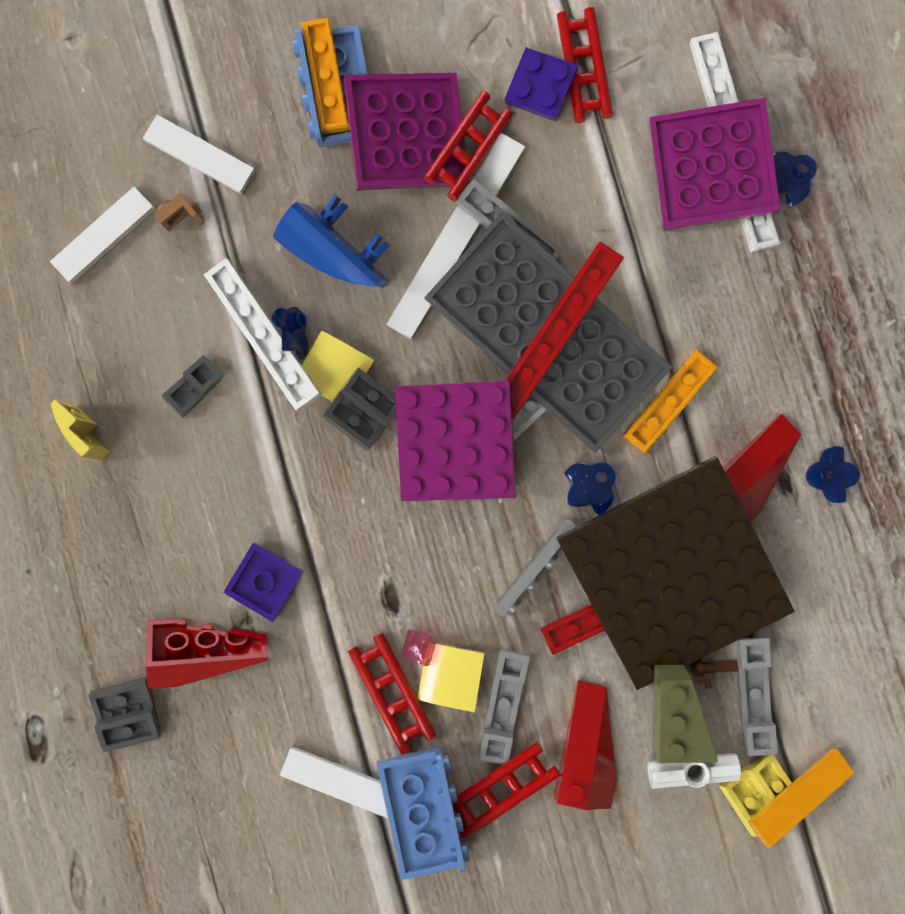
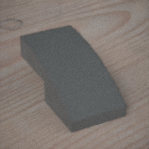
M204 355L182 373L183 377L161 395L181 418L202 401L224 377Z

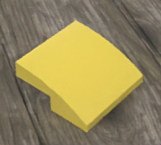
M321 331L303 361L302 366L322 396L332 401L358 367L367 374L374 360L337 338Z
M54 400L51 403L54 417L61 432L81 457L103 460L110 453L108 449L90 434L97 424L80 408L58 400Z
M427 641L418 700L475 712L484 652Z
M772 754L763 755L742 768L740 781L723 782L719 787L750 835L758 837L748 821L792 782Z

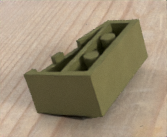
M654 665L652 747L658 762H718L692 679L685 666Z

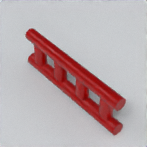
M594 7L584 9L585 18L569 21L566 11L557 13L564 61L576 64L575 59L592 56L594 72L581 74L577 72L570 88L575 123L585 122V112L601 110L603 119L613 117ZM587 30L590 45L573 47L571 32ZM597 83L599 98L583 101L580 86Z
M481 91L424 176L425 181L429 184H433L439 178L451 187L447 197L452 201L458 200L513 116V113L507 108H504L501 114H498L489 107L487 103L490 100V95L486 91ZM479 114L493 123L487 135L473 126ZM465 135L479 144L473 156H470L459 147ZM451 156L466 166L458 178L444 168Z
M382 632L373 637L376 643L375 647L362 654L358 646L347 652L399 752L403 755L411 750L407 741L422 733L425 739L429 741L435 738L437 734ZM382 656L390 671L374 679L367 663ZM396 681L403 697L388 705L380 689ZM409 707L417 723L402 731L394 715Z
M535 742L457 795L458 802L452 803L454 812L460 813L461 819L465 824L463 827L464 831L459 832L464 840L561 776L555 766L546 771L537 756L543 752V748L538 742ZM527 763L537 778L522 786L513 772ZM503 779L513 794L498 802L489 788ZM480 795L489 810L475 819L466 804Z

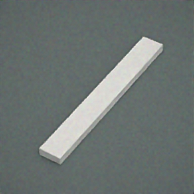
M718 31L691 38L689 45L707 106L712 107L739 102ZM772 214L741 219L750 253L772 248L780 244Z
M501 133L474 179L497 197L524 152L525 146ZM457 206L387 322L388 327L412 340L431 308V305L424 297L462 256L480 226L478 221Z

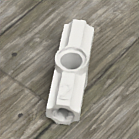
M736 753L717 754L718 762L659 763L658 760L648 761L647 771L650 787L656 789L690 785L694 788H700L708 783L740 781L741 767ZM699 765L698 774L692 777L687 775L691 766Z

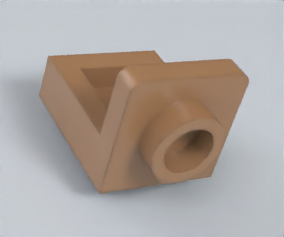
M181 194L172 200L163 202L159 206L158 211L153 214L167 231H170L188 215H191L199 226L204 223L199 217L202 210L192 198L186 201Z

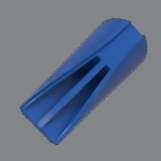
M334 194L320 214L310 205L299 202L293 203L285 212L274 231L273 238L302 261L325 274L349 283L368 287H386L389 285L390 281L376 268L375 263L391 245L388 242H383L378 246L383 237L376 233L366 248L359 252L340 235L333 225L349 207L343 202L339 204L341 201L340 197Z

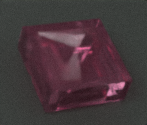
M408 629L401 658L423 666H430L437 638Z

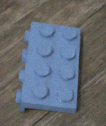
M358 25L332 29L346 111L344 76L367 74ZM301 29L295 30L297 39L292 40L295 57L301 58L302 66L297 67L300 84L306 85L307 93L302 94L305 111L311 112L312 121H307L310 138H316L319 148L351 142L349 130L325 135L321 133L304 35Z
M437 747L377 761L401 881L458 867L460 872L466 871L465 861H470L467 843H460L459 832H463L464 829L460 813L454 814L452 803H457L458 801L454 784L448 785L446 774L451 773L448 755L442 756L441 748Z

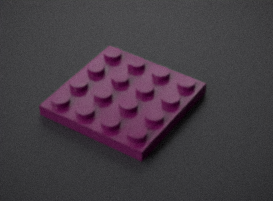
M457 74L345 75L344 88L356 191L449 187L439 178L433 184H429L425 181L424 176L462 121ZM463 138L459 147L466 152L465 139ZM451 156L444 168L458 178L466 166Z
M766 98L649 117L663 231L771 215L780 212Z
M511 380L395 386L401 501L516 497Z

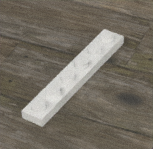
M225 258L206 272L204 276L294 409L300 412L321 397L322 394L231 261Z

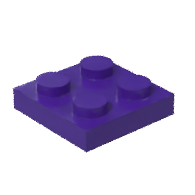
M526 47L504 98L505 104L557 122L578 72V65Z
M254 542L223 593L269 621L274 622L304 571Z

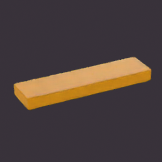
M328 17L301 22L321 133L325 135L349 130V122L330 19Z
M696 349L623 434V437L640 452L646 454L718 369V366Z
M831 748L748 822L764 845L771 848L847 781L854 772L838 749Z

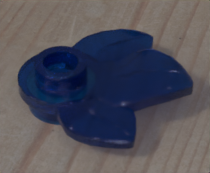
M787 152L774 153L778 193L785 192L788 206H796L810 192L809 181L816 174V163L808 155L793 156ZM798 165H805L807 172L799 171Z
M290 307L287 310L284 308L276 309L271 317V321L281 329L282 351L295 350L298 358L303 360L308 353V340L305 334L307 319L305 314L297 307Z
M841 446L825 449L820 455L819 462L813 463L806 471L808 484L817 490H821L825 498L832 503L846 502L845 488L852 487L860 478V472L857 467L849 462H844V448Z
M579 462L573 464L565 471V476L573 482L567 496L568 505L582 507L591 504L597 515H601L609 509L614 499L611 487L616 479V473L611 465L598 462L591 466ZM603 472L606 474L607 479L599 482L596 479V474Z

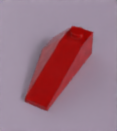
M783 414L777 416L723 467L750 522L762 510L801 436V433Z
M182 619L147 621L146 674L148 689L178 687L268 661L266 634L233 628L228 631L213 629V625L205 623L201 627L187 624V620Z
M577 681L558 770L561 776L556 779L553 793L557 804L582 810L611 809L617 778L606 686Z

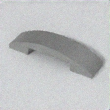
M770 638L739 639L737 649L739 670L737 672V688L746 753L748 756L778 754L776 725L772 722L768 672V667H772Z
M500 649L486 714L479 760L499 764L509 761L513 731L530 654Z

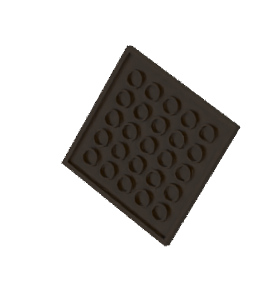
M716 456L556 537L636 690L654 682V665L687 666L795 612Z

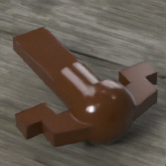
M701 658L691 665V671L695 675L698 684H705V689L712 688L711 679H705L704 674L739 671L737 660L702 662Z

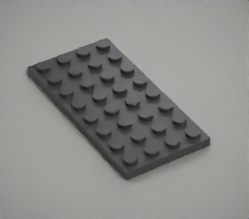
M501 212L424 299L509 376L574 277L508 216ZM596 299L530 396L593 453H596L673 367L599 299Z

